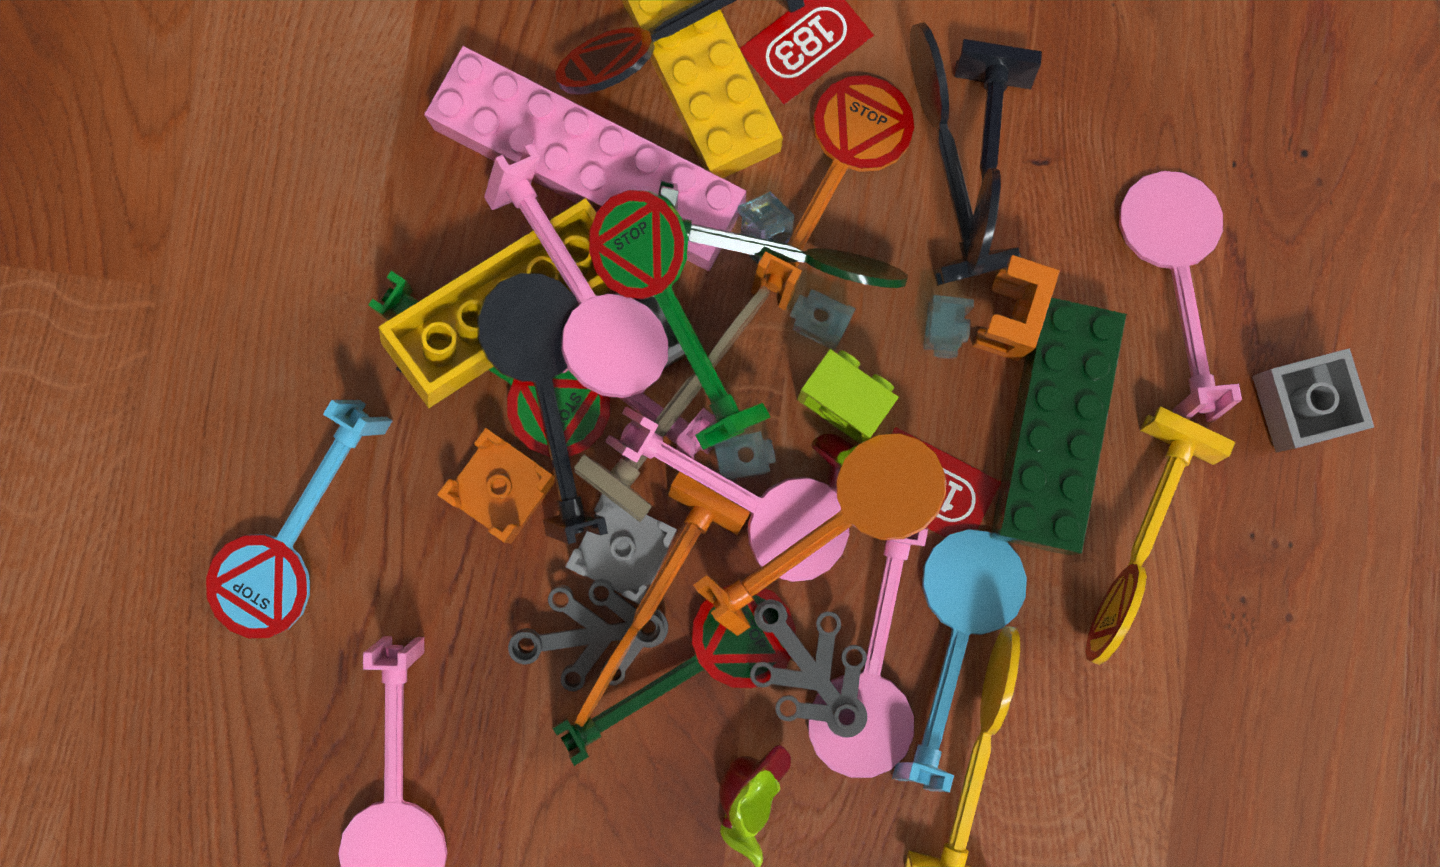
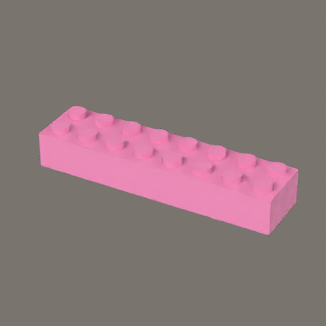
M464 46L461 48L424 114L435 131L495 161L496 157L503 155L509 165L516 163L521 159L524 146L532 143L540 155L532 181L575 203H579L586 198L596 212L610 197L627 190L652 191L658 195L661 180L678 185L677 212L682 218L692 220V224L731 232L746 204V190ZM688 241L687 261L710 271L722 248Z

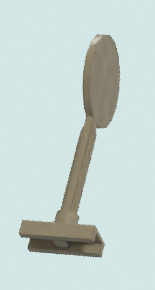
M763 286L754 295L708 356L713 368L716 367L766 301L771 292L767 287ZM695 373L685 381L654 421V423L658 424L655 431L656 434L664 437L700 391L702 385ZM583 455L574 467V472L637 521L641 522L651 509V505L630 487L640 475L638 470L646 461V456L641 455L637 463L628 457L625 460L620 458L613 469L609 471L596 461Z

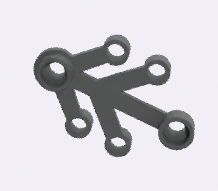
M598 579L594 581L589 589V598L592 603L598 606L606 605L626 621L609 624L574 599L573 592L568 586L557 585L548 596L549 606L554 611L564 612L585 628L538 634L535 630L529 628L520 629L514 633L509 642V655L519 664H530L538 659L542 651L588 645L576 662L566 666L561 675V684L566 690L578 691L583 687L587 673L611 641L622 640L628 629L632 626L637 608L616 594L613 585L608 580ZM598 586H604L608 589L609 596L599 599L595 596L594 589ZM557 592H563L568 596L569 600L566 604L559 605L554 601L553 595ZM656 609L650 619L656 625L652 632L639 630L619 666L621 675L613 678L609 685H618L624 680L626 669L643 647L652 648L664 641L668 633V621L662 611ZM522 638H529L533 641L534 648L524 650L521 648L519 641ZM610 659L604 662L601 673ZM577 672L581 680L576 684H572L567 681L566 674Z
M772 599L761 602L754 613L757 626L765 632L774 633L801 671L775 668L768 662H758L750 672L752 682L758 687H768L771 684L817 690L827 705L799 702L792 695H784L776 703L775 709L778 717L784 721H793L796 718L827 722L830 730L840 737L849 738L858 735L867 723L866 708L857 699L860 671L867 661L864 649L858 645H849L843 650L841 660L845 666V673L840 695L830 681L835 635L841 628L839 616L833 612H824L818 616L816 627L819 631L816 660H814L786 623L787 611L783 604ZM767 608L777 610L779 618L776 623L767 624L763 620V612ZM825 616H831L836 620L837 625L834 631L825 632L822 630L820 623ZM852 649L858 650L862 655L861 662L855 666L848 664L846 661V654ZM761 666L767 667L771 672V678L767 682L758 681L755 677L757 668ZM790 700L795 703L796 711L793 715L786 716L781 713L780 705L783 701ZM850 709L854 712L855 717L852 723L843 724L839 721L838 716L841 710Z

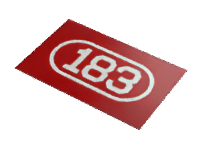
M803 0L804 7L793 13L786 12L739 48L742 55L783 105L875 36L846 0Z
M894 427L891 433L903 434L918 439L897 427ZM922 441L936 454L945 472L946 496L939 514L926 528L945 538L950 534L968 529L978 530L1001 481Z

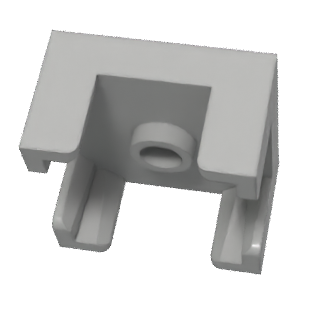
M602 494L594 512H596V515L605 517L608 534L600 536L587 531L579 548L574 549L566 568L595 581L606 579L611 582L615 591L640 604L654 581L678 530L648 515L639 522Z

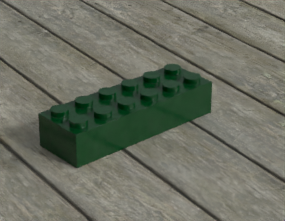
M1051 297L1036 348L1025 356L990 538L1068 556L1082 554L1127 314Z

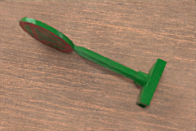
M627 190L610 197L597 211L590 228L589 253L596 273L608 288L627 298L647 299L653 296L656 298L711 402L709 407L716 421L695 435L702 449L705 450L745 432L744 429L763 422L771 416L764 403L739 410L732 395L727 394L672 290V285L679 279L687 261L688 236L682 217L668 200L652 191Z
M393 271L389 273L387 279L393 284L395 289L390 287L381 300L385 304L382 305L373 298L368 304L377 314L388 321L419 302L411 296L413 289L407 281ZM495 367L490 368L489 371L511 385L507 395V417L515 435L530 450L550 457L534 383L531 381H518L501 374ZM568 370L565 373L554 376L552 382L570 457L589 449L603 434L610 417V397L602 396L584 387Z

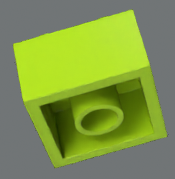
M830 349L801 389L797 401L860 444L871 438L899 397L892 393L894 386L886 379L877 374H874L871 378L858 369L860 362L852 355L843 350H840L837 354Z

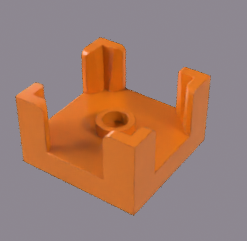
M1012 255L1008 260L1007 270L999 269L996 272L991 287L994 293L1017 300L1011 319L998 314L993 315L986 330L980 328L977 331L973 347L1019 361L1036 348L1060 270Z
M485 428L474 443L478 447L476 453L457 479H448L437 495L489 529L488 532L502 542L511 544L556 481L553 474Z

